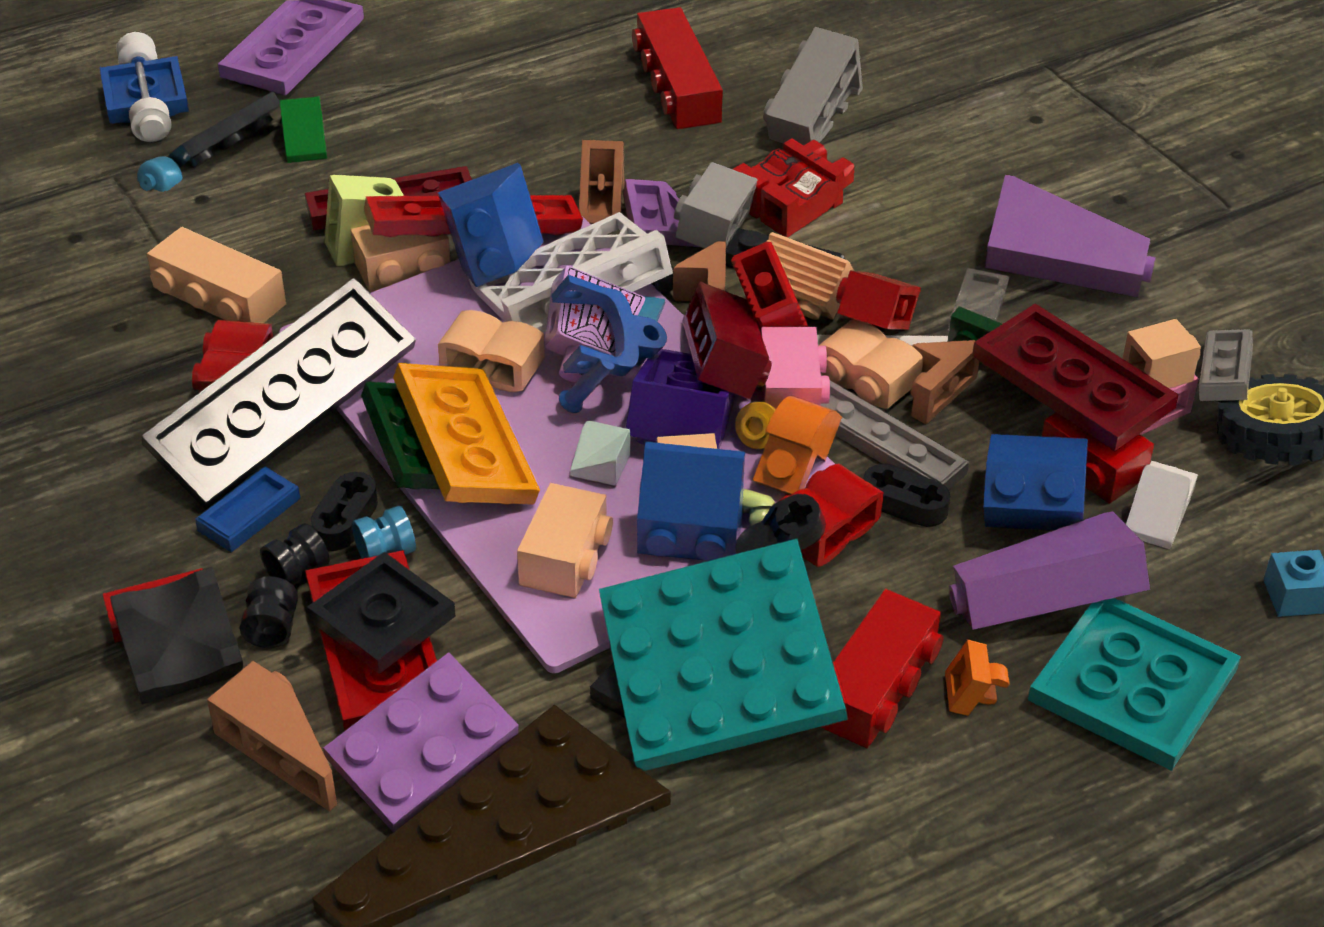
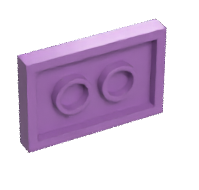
M448 652L323 747V750L330 764L394 833L517 735L519 725Z

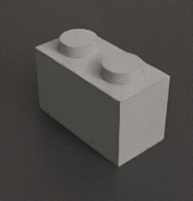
M711 162L702 176L696 174L691 183L688 196L682 195L677 203L674 219L679 220L675 237L702 248H706L717 241L726 242L727 248L737 229L740 228L750 212L758 179Z

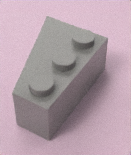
M815 27L808 40L801 42L794 65L791 70L787 69L784 72L778 93L774 99L770 98L764 109L763 119L767 122L769 139L784 143L793 138L802 145L812 140H816L819 143L833 127V121H830V118L835 112L843 114L848 108V102H845L850 94L859 95L863 90L857 38Z

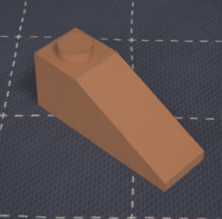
M252 661L207 699L214 734L329 812L337 806L332 770L296 697L294 689L285 676L277 671L271 673Z

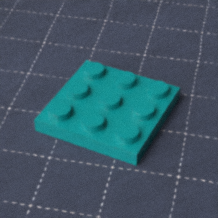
M1111 598L1090 604L1030 686L1028 701L1172 771L1236 673L1241 656L1125 602Z

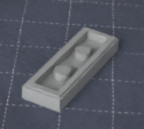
M1212 330L1207 332L1199 382L1200 401L1248 400L1253 349L1252 330Z

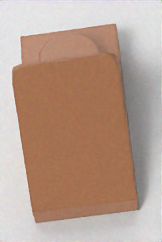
M717 241L674 267L673 299L675 301H691L699 281L725 291L726 242Z
M975 340L916 343L912 345L923 356L922 373L917 376L911 388V396H913L911 417L924 424H928L977 378L979 360L972 356Z

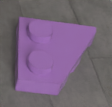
M625 179L623 197L629 220L647 234L654 230L660 232L665 237L666 245L700 247L675 237L679 220L674 219V212L679 198L666 182Z

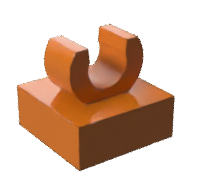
M967 640L945 670L950 712L969 716L978 702L982 704H995L997 702L995 685L1004 688L1009 686L1007 668L999 663H989L987 644Z

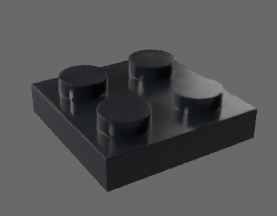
M385 552L307 607L310 622L378 674L456 617L455 603Z

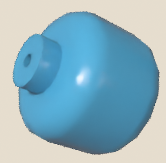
M166 156L145 161L140 165L137 172V180L141 188L146 191L151 189L161 192L168 191L183 179L178 164Z

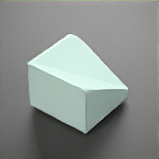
M586 421L581 431L570 476L616 486L630 456V429Z

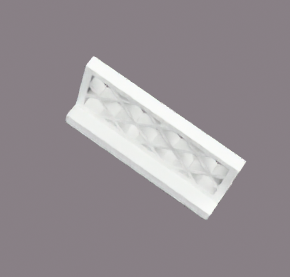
M618 212L536 249L515 273L475 287L470 279L469 282L475 293L505 322H522L544 333L547 326L552 284L564 269L557 268L559 265H573L575 269L631 292L671 275L673 272L665 237L657 230L647 234L622 213ZM618 229L620 230V233H619V234H616V235H607V234H609V233H611V232H614V231H616V230H618ZM596 248H611L610 251H595ZM574 249H582V251L569 252ZM536 266H544L543 269H531ZM521 282H535L533 286H519ZM498 283H506L505 286H494Z

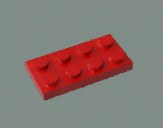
M404 550L387 553L409 569ZM377 556L305 570L312 603ZM319 628L344 731L437 661L429 636L378 674Z

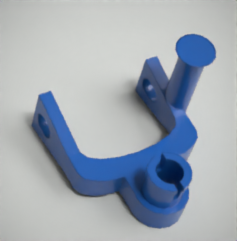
M568 274L551 294L552 303L600 306L608 316L615 338V356L580 345L563 364L564 373L583 374L569 390H563L559 394V402L568 412H580L583 408V401L607 375L626 376L633 367L641 366L646 358L655 356L667 342V334L662 325L649 317L633 315L626 297L616 289L602 287Z

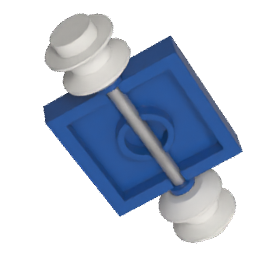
M140 32L128 33L120 38L116 46L119 65L100 67L110 124L117 122L131 123V130L138 139L146 142H156L169 134L172 126L171 116L189 112L178 57L157 59L155 44L148 35Z

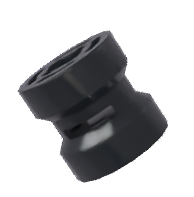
M306 523L290 530L288 538L284 542L276 539L260 548V557L268 575L284 579L293 586L300 582L302 574L306 573L305 570L325 567L330 562L329 553L322 538L313 527Z
M262 577L250 583L245 600L247 608L242 614L239 626L240 634L247 642L258 647L276 648L288 642L291 636L293 626L291 616L297 607V590L288 581L277 577Z

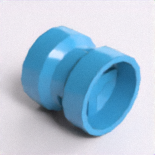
M401 506L385 510L383 515L375 520L366 516L352 522L354 540L362 559L378 556L383 552L392 553L404 550L405 555L416 550L412 526Z

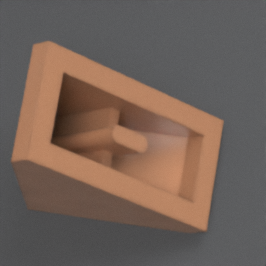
M582 140L579 211L590 224H594L618 212L622 213L624 188L623 141Z

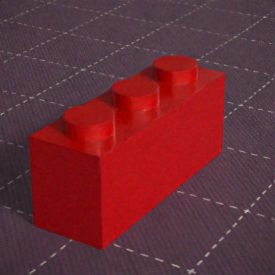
M885 588L833 662L848 720L821 726L820 728L867 749L879 731L887 733L897 715L899 701L903 696L907 698L912 696L919 683L922 666L925 662L932 664L941 650L944 636L938 633L941 612Z

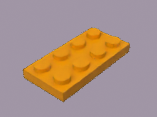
M398 363L393 376L394 382L444 500L458 503L534 505L540 488L484 369Z

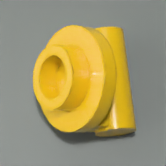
M752 402L745 405L738 412L735 420V430L740 441L753 449L765 448L769 438V434L765 430L776 409L765 402Z

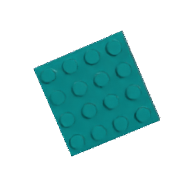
M798 539L599 589L633 757L637 768L647 771L848 720L846 707Z

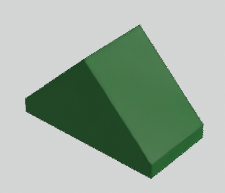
M320 96L279 100L287 163L327 159Z

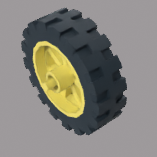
M1266 374L1261 375L1260 379L1250 377L1248 400H1223L1218 403L1217 434L1222 445L1227 444V449L1234 454L1240 452L1245 459L1256 461L1258 458L1265 460L1266 464L1278 465V461H1288L1289 465L1302 464V460L1309 459L1311 462L1323 459L1324 384H1318V380L1306 377L1305 379H1299L1297 375L1284 374V377Z

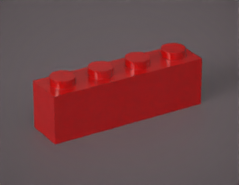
M677 7L637 13V28L632 29L633 47L636 52H641L643 69L651 74L654 93H660L664 114H670L676 129L722 123L723 89L682 8Z

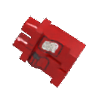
M791 138L783 143V149L773 150L759 164L750 167L742 163L733 168V170L758 179L749 214L756 219L760 217L762 223L788 238L827 212L831 207L836 208L843 203V189L854 182L855 167L852 162L844 157L833 163L828 161L827 150L824 145L816 140L802 145ZM782 214V220H779L777 216Z

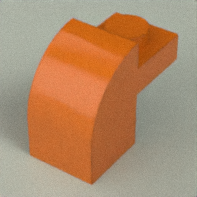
M794 396L784 398L773 413L765 430L769 434V438L753 481L789 495L805 488L815 459L818 458L826 461L842 416L835 410Z

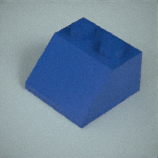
M519 163L438 192L462 270L475 287L517 272L544 242Z
M991 434L986 463L983 505L985 527L1054 531L1083 521L1088 439Z
M646 442L637 514V554L711 561L736 554V541L740 536L742 525L745 452Z

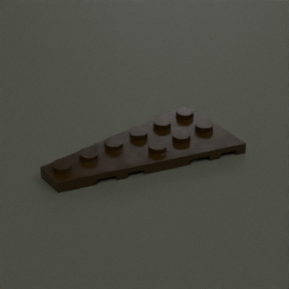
M554 704L312 898L314 911L332 927H393L415 917L417 909L445 896H448L450 901L470 893V885L493 875L496 876L497 880L507 877L575 847L577 839L603 827H606L608 831L627 824L628 816L649 807L655 812L671 805V791L642 769L637 768L634 763Z

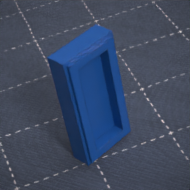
M263 467L195 519L197 531L226 550L233 552L300 500L299 487L269 468Z

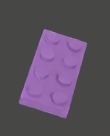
M286 0L218 63L220 77L236 81L240 84L273 91L275 94L287 95L364 19L363 6L342 0Z

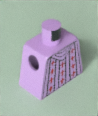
M568 265L555 278L551 288L552 294L569 274L602 287L616 289L626 297L633 315L639 314L646 298ZM550 295L544 345L548 350L564 356L559 375L567 381L576 383L583 374L564 373L563 364L580 345L615 356L616 347L612 326L607 314L600 306L552 303Z

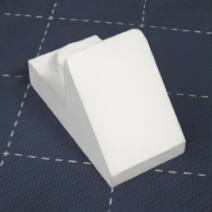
M1151 461L1143 469L1126 525L1142 541L1171 549L1194 491L1198 474Z

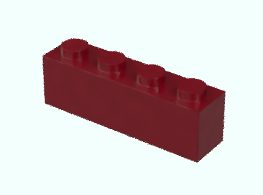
M699 281L682 320L698 380L751 400L756 386L763 387L771 371L772 362L769 360L766 346L749 302L745 298Z

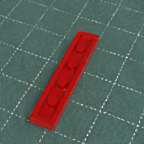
M530 195L541 233L562 235L564 233H574L581 229L583 217L572 195ZM366 196L364 212L372 235H382L385 237L426 235L437 237L443 234H451L439 196Z

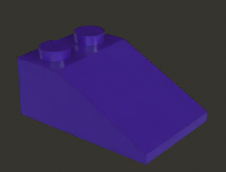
M661 349L652 358H647L632 381L626 429H630V436L637 437L636 441L643 445L646 442L657 443V437L714 433L717 449H720L736 394L699 381L691 354Z

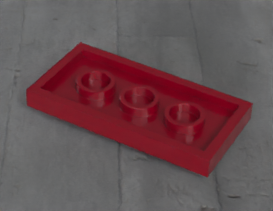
M1036 303L975 341L973 345L972 356L1114 451L1176 409L1179 394Z

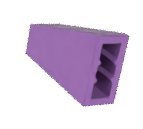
M1005 175L987 246L985 268L1138 297L1141 281L1149 283L1151 281L1156 257L1147 256L1150 238L1021 179Z
M1113 511L954 565L956 584L949 585V595L954 613L956 615L962 614L972 630L1150 590L1144 542Z

